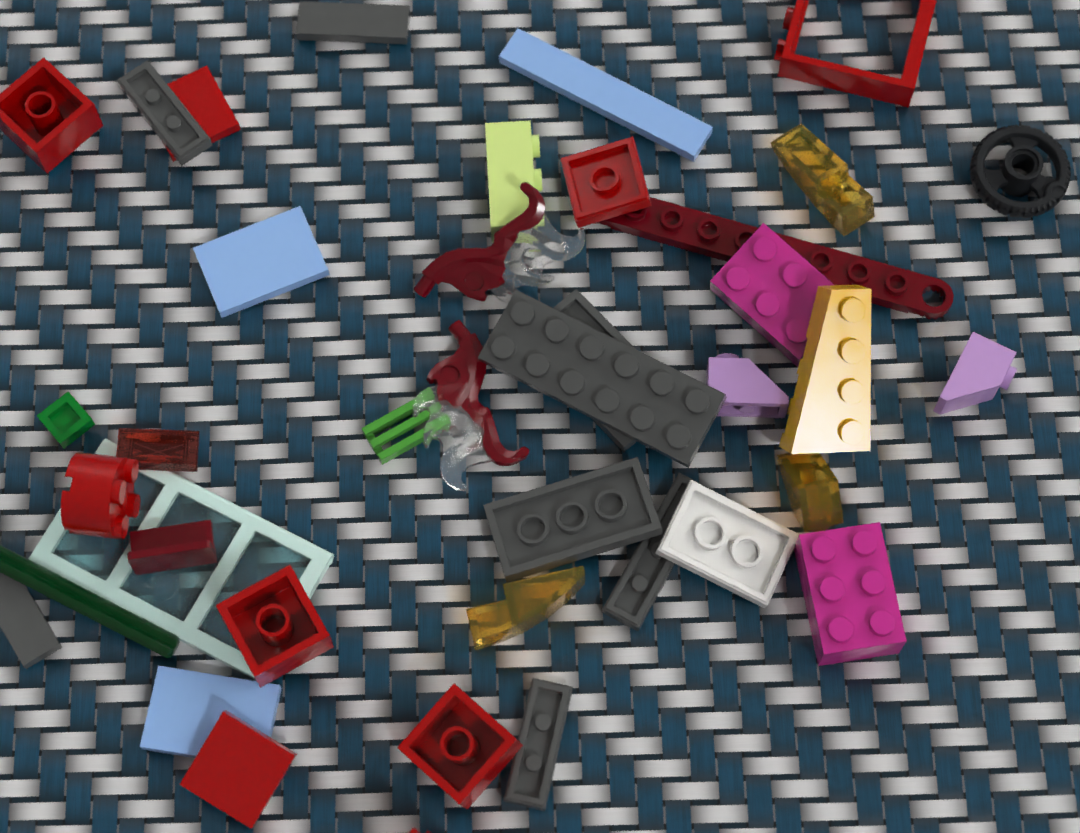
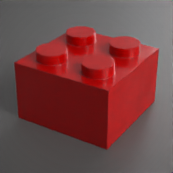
M44 57L0 93V130L47 174L104 126L94 103Z
M291 565L216 604L220 615L260 688L334 647L330 634Z
M454 683L397 748L459 805L468 810L523 747V744Z

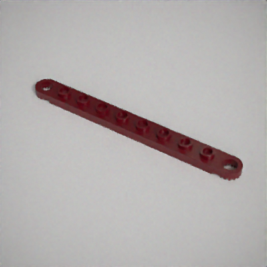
M650 197L652 204L650 207L597 222L617 231L726 262L731 259L758 229L755 226ZM776 233L834 285H860L871 288L872 304L907 314L910 312L927 317V319L934 318L935 320L939 317L942 318L948 313L953 303V291L941 279ZM932 290L934 292L936 290V293H940V296L943 297L942 300L944 302L940 306H930L924 302L922 294L926 291Z

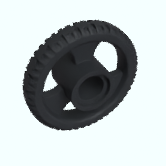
M1008 125V127L998 128L996 131L987 134L979 142L972 155L970 163L972 186L975 192L978 193L979 198L984 203L986 202L987 206L994 211L995 209L998 210V213L1008 214L1010 217L1030 218L1042 215L1053 209L1061 201L1068 189L1071 179V166L1065 150L1062 149L1061 144L1057 140L1053 139V136H1050L1047 132L1043 133V130H1039L1036 127ZM1006 142L1011 144L1012 148L1007 152L1000 169L990 170L984 168L985 159L993 148ZM1037 146L1050 157L1056 170V178H1046L1040 174L1043 169V158L1034 147ZM1013 168L1023 169L1027 174H1019ZM1001 188L1003 192L1014 197H1022L1033 191L1037 195L1038 200L1029 202L1014 201L1002 196L997 191Z

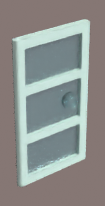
M105 438L95 454L118 457L119 445ZM151 461L139 464L138 477L134 483V493L140 495V510L137 518H129L128 532L125 539L69 533L70 530H65L62 525L61 508L59 509L29 557L30 561L177 635L180 641L254 680L256 679L220 615L216 604L288 565H291L309 599H311L327 569L333 563L334 558L333 553ZM211 519L214 529L217 563L135 575L127 557V553L131 552L129 532Z

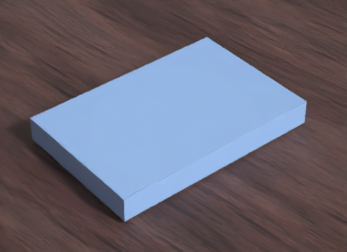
M301 206L193 248L221 318L330 275Z
M158 665L140 748L142 750L195 758L220 715L225 710L267 736L272 737L282 688L280 685L271 683L260 688L257 681Z

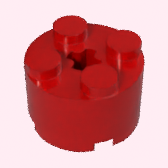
M75 453L65 473V477L72 478L70 491L62 490L61 520L64 529L70 530L69 533L76 535L125 539L128 532L129 518H137L140 510V495L134 493V483L137 480L139 471L138 460L127 457Z

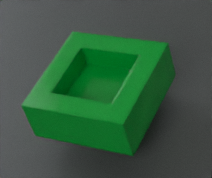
M69 391L37 415L40 422L63 449L95 425L92 418Z

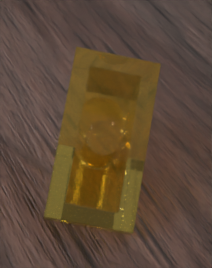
M788 452L777 455V462L793 514L803 531H825L833 525L844 523L838 479L821 454H790Z

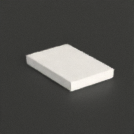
M690 480L655 554L766 608L794 549L799 534Z

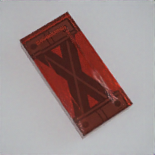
M119 428L116 456L138 460L139 470L197 472L200 431Z

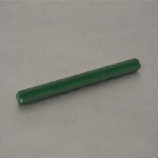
M0 545V573L166 658H171L179 646V637Z

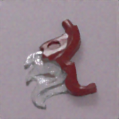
M523 182L520 189L529 198L528 208L495 232L494 242L491 246L457 248L445 252L422 271L423 276L413 290L426 298L436 283L444 282L453 285L467 297L478 301H485L487 297L486 291L491 290L496 298L508 304L517 287L524 285L543 286L552 282L554 276L543 275L542 270L544 266L554 261H567L580 253L585 243L584 228H580L575 237L560 234L552 226L545 214V201L541 193L530 183Z
M458 320L448 328L458 342V349L453 355L437 363L429 372L426 380L429 384L434 383L436 386L428 387L418 394L414 400L412 412L413 417H418L421 409L429 411V420L425 425L423 433L424 447L428 448L432 440H437L441 443L442 458L439 466L442 479L449 487L458 491H466L467 486L461 480L462 473L466 469L477 464L489 462L499 466H511L525 460L529 454V449L524 446L518 450L509 451L501 444L490 409L481 405L478 401V394L486 374V364L478 359L483 347L476 333L471 334L462 321Z

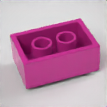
M764 223L710 280V290L797 367L799 366L800 358L803 359L808 339L806 333L818 286L834 285Z
M880 522L799 534L794 552L818 666L899 654L907 640Z

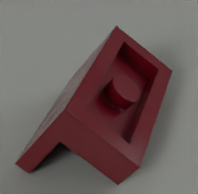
M211 519L129 532L131 552L127 553V557L135 575L217 563L214 529Z

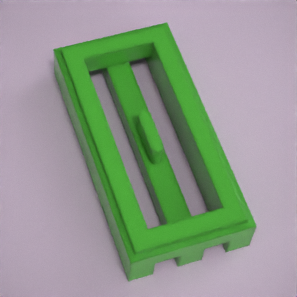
M429 390L362 428V432L383 465L451 427V423L447 415L445 416L440 404L436 402L432 391ZM429 405L430 408L422 411L421 413L413 416L412 418L404 421L403 423L395 426L394 428L388 430L387 432L375 438L376 434L382 432L383 430L391 427L392 425L400 422L401 420L407 418L408 416L416 413L417 411ZM434 416L437 418V421L391 447L385 450L382 449L381 446L407 433Z

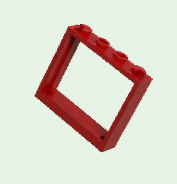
M797 0L795 8L787 7L782 29L788 30L786 40L779 38L774 60L780 62L779 77L909 107L937 0H920L900 79L795 54L810 0Z

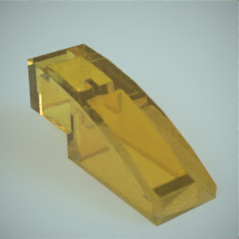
M802 123L771 142L772 149L797 185L843 236H846L875 217L873 196L849 176L848 165Z
M584 566L503 584L505 600L467 608V618L474 649L478 650L504 642L528 631L549 618L569 602L585 585Z

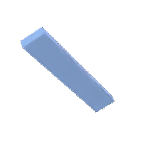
M517 28L499 55V63L692 162L695 161L712 134V126Z

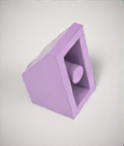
M972 332L933 411L941 415L993 400L999 387L1005 390L1008 389L1017 371V368L1010 366L1017 352Z
M723 353L716 357L708 358L706 385L726 394V400L717 416L785 418L789 397L749 358H739L738 355Z

